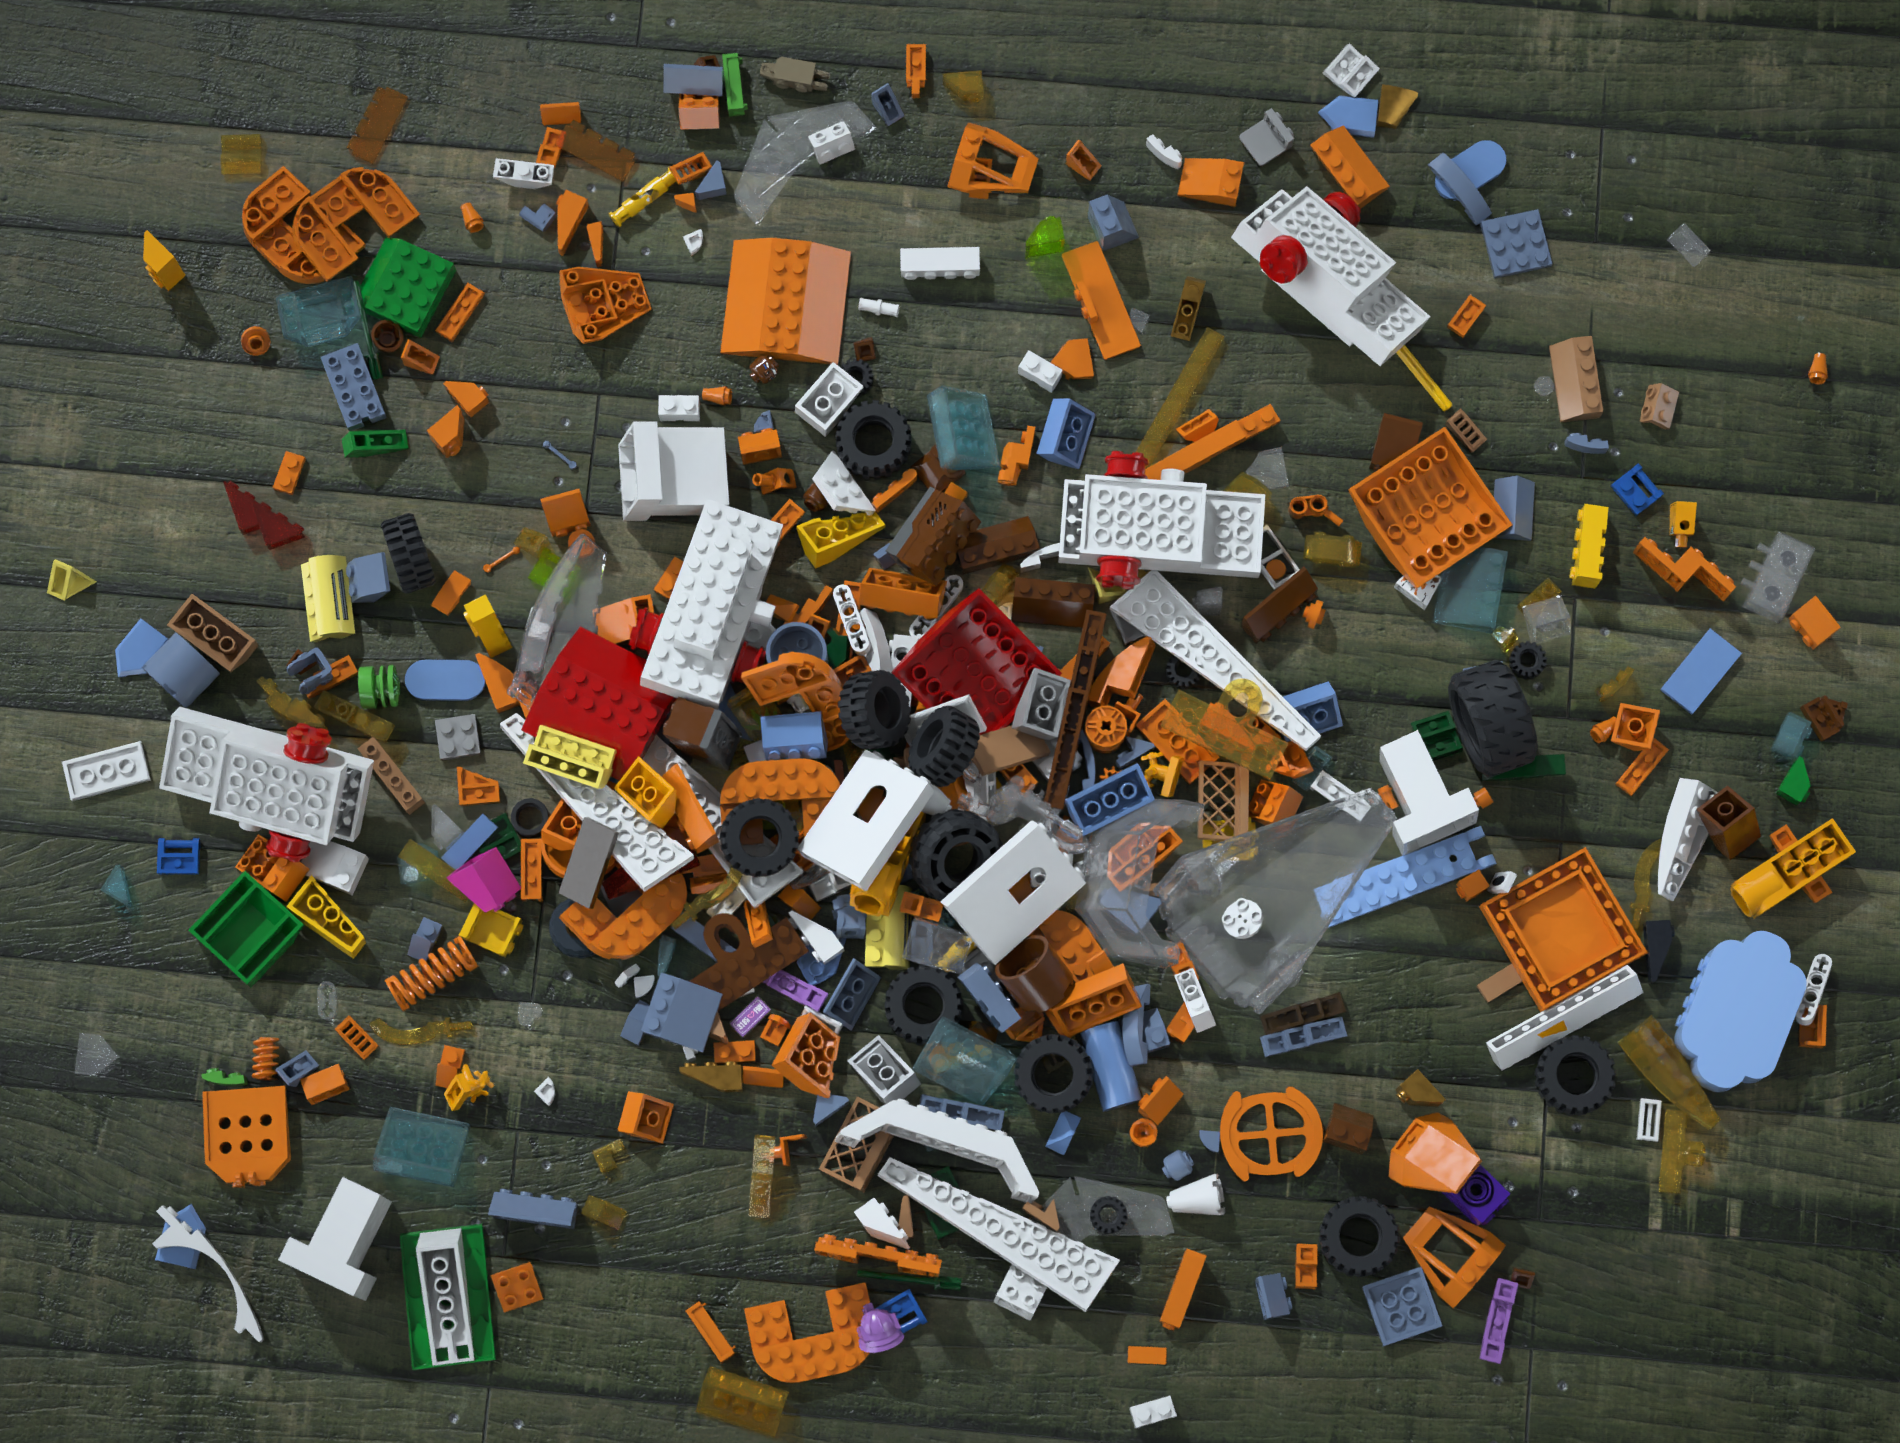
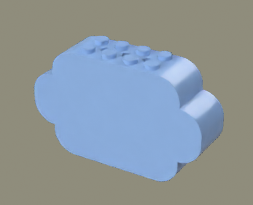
M1756 931L1741 942L1736 940L1721 942L1709 951L1704 959H1701L1697 968L1700 972L1696 978L1694 977L1690 985L1692 993L1685 998L1682 1006L1685 1010L1682 1015L1678 1016L1675 1026L1678 1028L1674 1037L1677 1051L1684 1058L1691 1060L1690 1073L1693 1080L1699 1086L1713 1092H1725L1740 1082L1755 1083L1770 1075L1775 1069L1806 990L1805 975L1799 967L1789 963L1791 958L1790 948L1781 937L1767 931Z

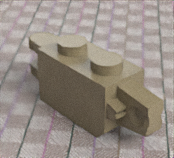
M786 57L778 58L776 63H762L760 68V76L772 80L777 87L781 89L794 88L799 92H812V89L826 91L828 85L814 81V79L830 78V73L816 70V63Z

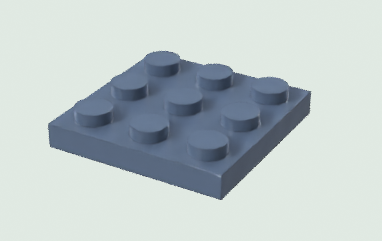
M1538 209L1481 221L1480 225L1494 279L1552 266Z
M1422 1267L1362 1287L1383 1346L1442 1327Z

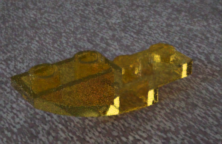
M261 676L256 681L270 695L265 702L278 714L295 724L305 723L309 727L328 729L324 724L326 720L319 713L314 715L310 711L312 707L304 699L300 701L295 698L290 703L292 699L284 691L280 694L276 690L277 684L270 678L266 680Z
M324 690L314 706L316 710L371 738L374 736L375 739L384 743L387 742L395 727L393 723Z
M755 1135L749 1216L769 1218L775 1162V1136Z

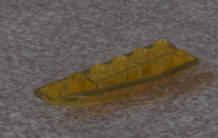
M1652 1015L1618 1041L1619 1045L1642 1074L1676 1107L1708 1130L1712 1129L1720 1121L1718 1114L1700 1084L1694 1078L1690 1067L1677 1049L1673 1039L1666 1034L1660 1023Z

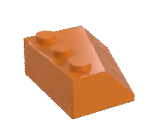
M812 1013L797 1017L771 1066L800 1090L824 1098H830L831 1091L829 1086L834 1076L832 1070L834 1061L837 1059L840 1036Z

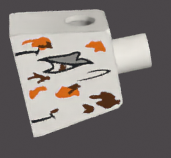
M1437 575L1416 589L1402 576L1396 582L1394 588L1425 610L1441 581V577Z

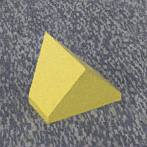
M55 559L52 565L47 593L65 601L97 581L74 567Z
M1088 567L1092 583L1095 584V593L1099 604L1119 599L1127 592V589H1123L1122 586L1102 587V583L1096 580V576L1100 571Z

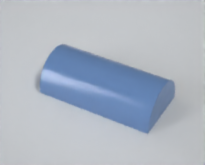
M1136 763L1065 799V805L1076 828L1082 836H1085L1154 801L1155 798L1139 764Z
M1119 1021L1102 1024L1082 1031L1080 1037L1086 1053L1092 1060L1091 1064L1094 1069L1093 1080L1103 1112L1139 1102L1142 1097L1133 1067L1129 1066L1126 1058L1123 1034Z

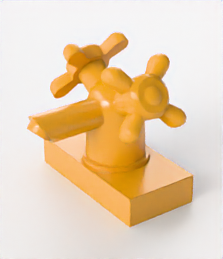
M1151 752L1146 756H1142L1141 761L1149 759L1150 763L1149 768L1145 770V773L1143 772L1149 787L1155 786L1151 782L1155 778L1164 782L1161 791L1162 796H1174L1184 757L1172 756L1168 767L1157 762L1156 757L1163 756L1162 752Z
M463 1065L462 1073L455 1075L444 1093L452 1111L460 1109L468 1097H471V1102L474 1103L476 1097H479L481 1094L488 1096L489 1093L482 1090L486 1085L490 1088L494 1087V1084L490 1082L488 1071H484L482 1074L479 1071H475L474 1075L478 1077L476 1080L468 1065Z

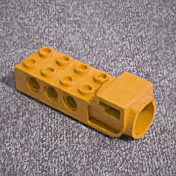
M920 812L867 891L853 884L851 885L850 906L855 907V910L868 915L880 916L881 914L889 917L898 896L899 885L909 863V854L912 852V847L910 846L912 839L918 835L920 831L918 829L925 823L926 813Z
M1832 818L1735 881L1731 885V895L1742 912L1748 917L1755 919L1852 856L1856 851Z

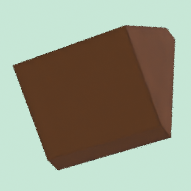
M1513 1267L1510 1281L1518 1283V1287L1530 1289L1535 1272Z

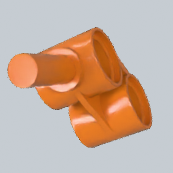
M1322 495L1295 497L1291 500L1288 508L1289 515L1294 519L1311 515L1314 517L1324 515L1339 527L1344 521L1328 509L1327 499ZM1319 502L1323 508L1315 509L1313 503ZM1299 504L1303 507V510L1297 512L1293 509V506Z

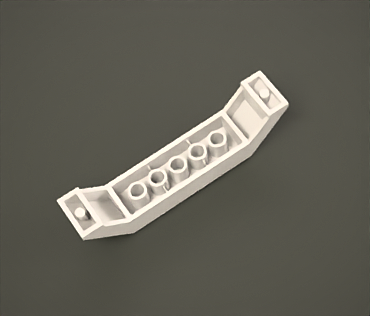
M903 1099L893 1100L843 1128L835 1138V1142L855 1148L859 1141L879 1131L890 1133L998 1168L1012 1192L1011 1198L1032 1203L1039 1195V1191L1012 1137L1007 1136V1133L995 1130V1132L987 1130L988 1127L981 1124H976L975 1126L968 1124V1121L963 1118H956L955 1120L949 1118L948 1114L944 1112L928 1111L929 1108L917 1105L915 1107L909 1105V1102Z

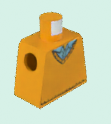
M1676 501L1670 504L1669 535L1676 536L1675 547L1687 548L1688 537L1694 535L1697 502ZM1680 523L1684 525V530L1680 528Z

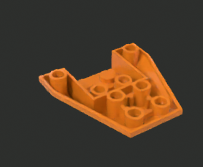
M575 267L560 270L559 272L561 299L572 332L583 344L602 340L651 310L640 273Z
M1437 1112L1415 1118L1391 1149L1389 1178L1404 1187L1457 1194L1482 1160L1455 1123Z

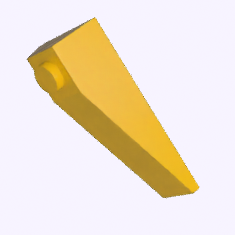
M865 512L852 514L850 517L845 518L833 516L829 520L816 518L798 525L796 529L805 555L816 569L836 560L885 528V524L876 512L872 515H867Z

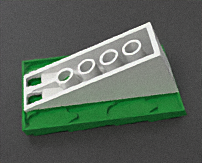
M483 1224L400 1234L412 1370L495 1360Z

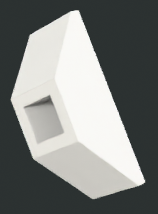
M496 158L493 178L514 187L537 189L552 185L554 165Z

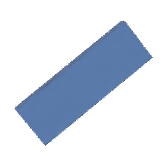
M483 813L441 858L452 869L457 870L498 826Z

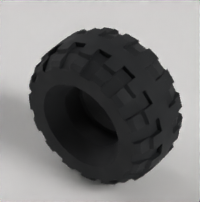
M951 809L943 814L937 813L933 815L928 823H923L920 826L918 835L913 837L910 845L912 852L909 854V864L912 868L911 873L914 880L923 891L939 902L1003 846V842L1000 840L996 829L984 818L967 810ZM962 842L971 843L973 857L969 866L959 874H946L944 861L949 850Z

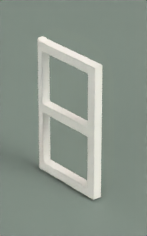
M1265 525L1263 533L1267 531L1279 550L1261 560V572L1275 590L1300 569L1269 526ZM1283 554L1295 573L1276 583L1263 564Z

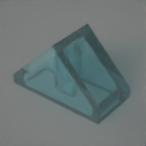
M120 864L116 865L100 890L125 906L132 907L124 867Z

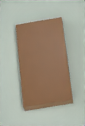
M1011 725L980 735L978 748L975 750L972 760L981 776L1049 756L1051 751L1044 739L1012 729Z

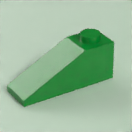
M406 430L349 431L342 438L345 458L368 457L408 449Z

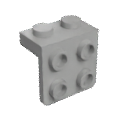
M1272 108L1265 112L1263 120L1241 133L1239 137L1259 166H1264L1293 146L1294 134L1289 127H1285L1282 123L1281 115L1278 112L1275 113Z

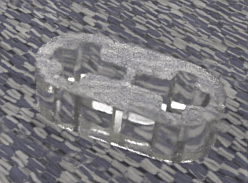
M329 981L322 982L317 989L318 1015L326 1021L333 1020L338 1012L337 988ZM326 986L332 989V992H329V999H326V994L322 992V990L326 989ZM326 1003H329V1008L333 1010V1012L329 1013V1016L322 1013L323 1010H326Z

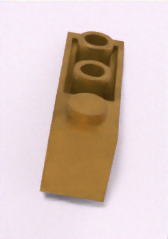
M1189 276L1186 277L1171 333L1172 337L1190 341L1206 281Z
M735 1061L725 1062V1065L717 1066L716 1062H707L705 1066H696V1063H685L684 1067H679L681 1074L720 1092H743L742 1066L737 1065Z

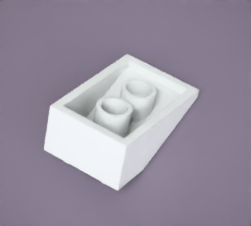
M833 362L795 405V413L826 437L841 420L864 386Z
M310 841V856L301 861V863L310 868L305 876L310 877L312 875L316 881L353 896L369 858L363 853L332 841L327 846Z

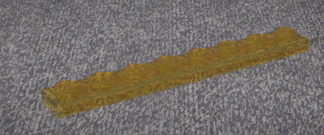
M1208 327L1136 451L1143 453L1144 457L1148 459L1149 465L1145 469L1152 466L1224 340L1225 336Z

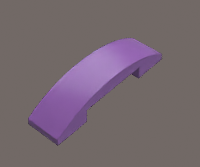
M783 970L778 971L762 982L779 993L817 1012L820 1011L829 995L825 991L809 985Z
M1497 1278L1480 1352V1359L1501 1364L1505 1336L1518 1287L1516 1282Z

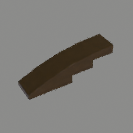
M1338 992L1323 998L1283 1008L1262 1015L1260 1018L1265 1035L1333 1017L1347 1012L1342 993Z

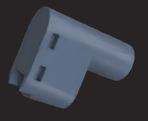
M545 204L536 213L525 206L519 214L520 217L542 232L547 230L557 215L553 209Z

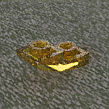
M1548 577L1520 602L1517 607L1531 621L1562 591Z
M1629 666L1624 671L1620 669L1615 678L1616 681L1611 679L1608 684L1604 683L1599 691V694H1601L1599 701L1604 702L1616 694L1630 678L1634 669Z

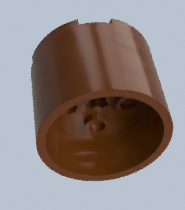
M1040 935L1026 937L1001 959L995 967L997 977L1025 1013L1036 1010L1041 1013L1052 1008L1065 997L1063 993L1068 986L1073 984V975L1048 940Z

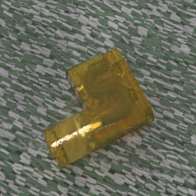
M621 1138L592 1151L601 1173H607L618 1168L613 1155L625 1150Z

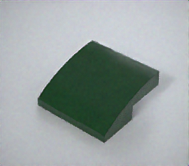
M1449 711L1411 723L1412 731L1418 730L1432 761L1463 751Z
M503 813L491 819L498 828L478 848L480 853L482 854L496 847L505 860L520 852L521 841L507 814Z

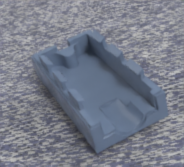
M358 343L321 356L322 363L349 431L364 427L363 422L367 420L375 423L387 418Z

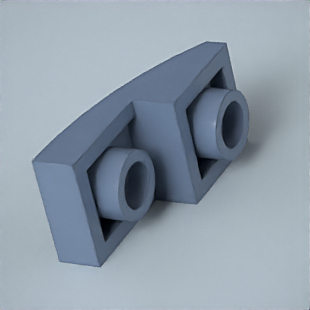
M1581 433L1570 434L1564 441L1566 447L1584 453L1605 454L1609 449L1608 441L1593 439L1588 442L1587 435H1581Z

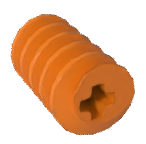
M261 1037L253 1042V1045L258 1046V1048L253 1049V1053L258 1056L253 1057L252 1060L258 1064L253 1065L252 1069L258 1072L253 1073L252 1078L257 1080H278L273 1078L272 1075L278 1074L273 1067L279 1065V1063L273 1061V1059L279 1057V1055L273 1053V1051L279 1049V1046L274 1045V1042L280 1041L279 1038Z

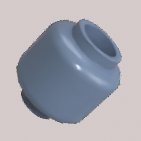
M1176 1150L1164 1158L1165 1167L1162 1170L1167 1178L1172 1177L1174 1180L1179 1181L1192 1172L1194 1162L1186 1151Z

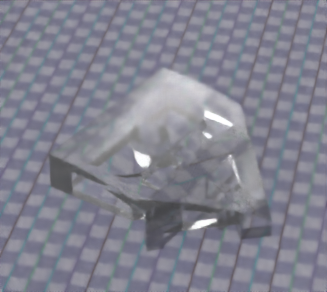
M1282 447L1259 452L1250 468L1245 472L1269 490L1289 487Z
M80 1033L74 1074L96 1076L119 1056L112 1050L103 1036Z

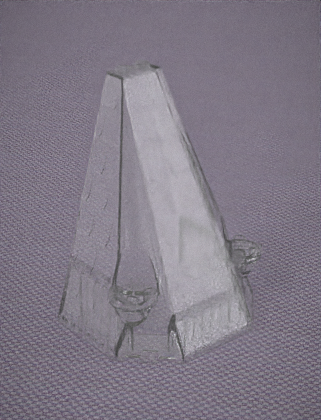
M1372 788L1183 855L1153 889L1154 895L1159 896L1161 900L1158 908L1161 918L1163 920L1166 919L1168 927L1165 929L1167 937L1174 945L1180 946L1181 943L1184 944L1186 950L1183 951L1181 948H1178L1179 951L1183 952L1189 961H1192L1196 971L1219 998L1225 1000L1230 997L1234 999V1004L1243 1008L1251 1006L1254 1008L1255 1013H1263L1287 987H1294L1300 982L1301 975L1303 974L1302 966L1393 827V822L1398 818L1393 810L1381 800L1380 795L1374 792ZM1240 898L1256 903L1263 914V923L1259 931L1246 939H1238L1229 935L1222 922V916L1228 906Z

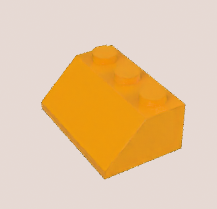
M148 230L144 232L143 260L147 265L145 269L159 288L165 287L170 291L186 275L175 257Z
M638 756L614 789L648 821L663 829L675 813L677 790Z

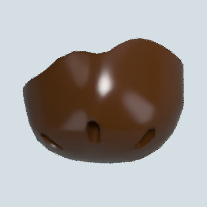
M382 320L372 328V342L380 351L393 352L401 346L403 332L396 323L390 320Z

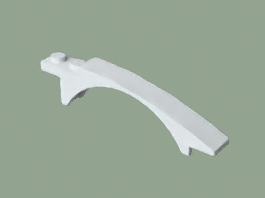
M162 1205L156 1212L170 1227L153 1245L158 1249L177 1246L193 1248L213 1258L229 1276L236 1293L237 1319L234 1329L240 1334L247 1329L258 1342H262L264 1337L258 1320L242 1286L224 1258L200 1230L197 1229L191 1234L190 1232L193 1229L185 1221L181 1223L176 1218L178 1216L177 1212L171 1206L166 1208Z

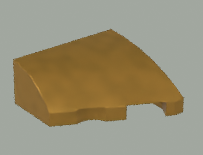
M1382 84L1377 127L1396 129L1412 103L1417 99L1418 92Z

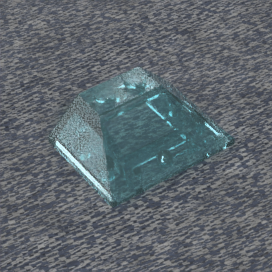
M352 276L275 296L283 337L307 347L347 337L361 318Z

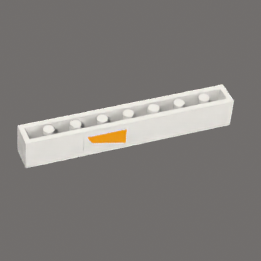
M1626 965L1486 1042L1493 1061L1501 1070L1509 1068L1571 1032L1582 1028L1591 1021L1600 1018L1609 1011L1636 998L1643 993L1638 976Z

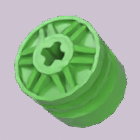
M381 665L379 675H376L373 666L360 667L358 671V688L362 709L376 708L378 699H381L384 708L388 707V700H390L392 707H397L400 695V681L395 665L388 666V674L385 666Z

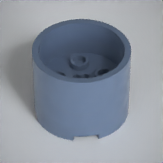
M802 622L784 624L772 633L767 642L766 658L768 664L778 661L780 654L789 652L810 654L828 664L825 640L821 633L809 624Z
M176 632L142 666L159 685L185 708H188L220 675L200 653Z

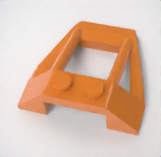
M968 123L955 156L948 188L965 193H973V191H984V193H991L992 191L1028 193L1038 158L1001 133L987 127ZM983 141L1018 157L1011 179L975 162ZM974 169L1001 183L970 181L972 171Z
M1432 1207L1427 1208L1403 1237L1404 1242L1420 1267H1422L1423 1273L1433 1286L1436 1294L1452 1308L1473 1288L1506 1246L1491 1232ZM1441 1225L1445 1226L1475 1250L1457 1273L1423 1248ZM1461 1228L1482 1238L1483 1241L1481 1243H1478L1475 1239H1473L1470 1235L1464 1232ZM1425 1260L1450 1279L1445 1286Z

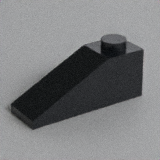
M1670 920L1646 921L1642 924L1644 945L1648 952L1646 954L1648 985H1652L1657 981L1671 945L1672 937L1675 936L1674 925H1671Z

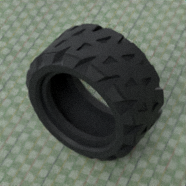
M1493 660L1453 674L1448 686L1450 707L1463 746L1475 768L1485 776L1493 777L1532 763L1538 748L1536 730L1526 698L1510 668L1499 660Z

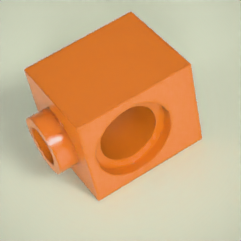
M1478 869L1458 881L1456 891L1460 898H1465L1467 902L1486 891L1490 886Z

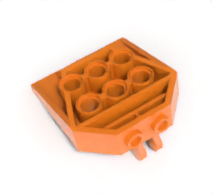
M286 1086L203 1092L205 1164L226 1183L232 1184L233 1188L245 1187V1183L253 1184V1186H265L266 1182H271L291 1160ZM266 1116H271L272 1118L269 1126L263 1125V1119ZM250 1117V1126L244 1128L242 1126L243 1119ZM230 1119V1127L223 1129L221 1126L223 1120ZM271 1140L273 1143L272 1149L265 1151L264 1143ZM246 1142L252 1143V1149L249 1152L243 1151V1146ZM230 1143L231 1151L228 1154H224L222 1151L223 1146Z

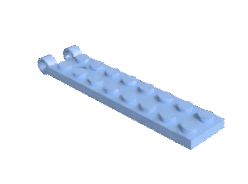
M1475 827L1467 832L1314 889V894L1328 928L1465 877L1478 869L1483 870L1497 864L1493 854L1476 860L1469 845V842L1485 836L1482 827ZM1455 855L1457 861L1451 862L1449 857Z

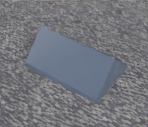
M664 64V93L722 96L725 84L723 67Z
M1520 476L1495 479L1494 498L1512 523V526L1494 538L1532 540L1535 482Z
M852 959L826 1005L823 1014L842 1023L843 1027L852 1030L881 977L856 959Z

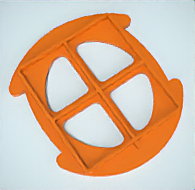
M1287 1087L1286 1093H1261L1242 1099L1240 1092L1235 1091L1229 1098L1221 1118L1220 1140L1229 1166L1242 1181H1248L1249 1173L1279 1175L1294 1171V1175L1300 1177L1316 1161L1323 1141L1322 1122L1313 1103L1299 1090ZM1278 1102L1290 1106L1301 1115L1304 1120V1126L1300 1128L1276 1129L1272 1105ZM1263 1104L1265 1106L1267 1129L1264 1131L1238 1132L1237 1124L1241 1116L1251 1107ZM1304 1135L1306 1143L1302 1151L1291 1161L1284 1164L1279 1163L1276 1138ZM1266 1138L1269 1142L1270 1164L1262 1165L1250 1160L1240 1150L1239 1141Z

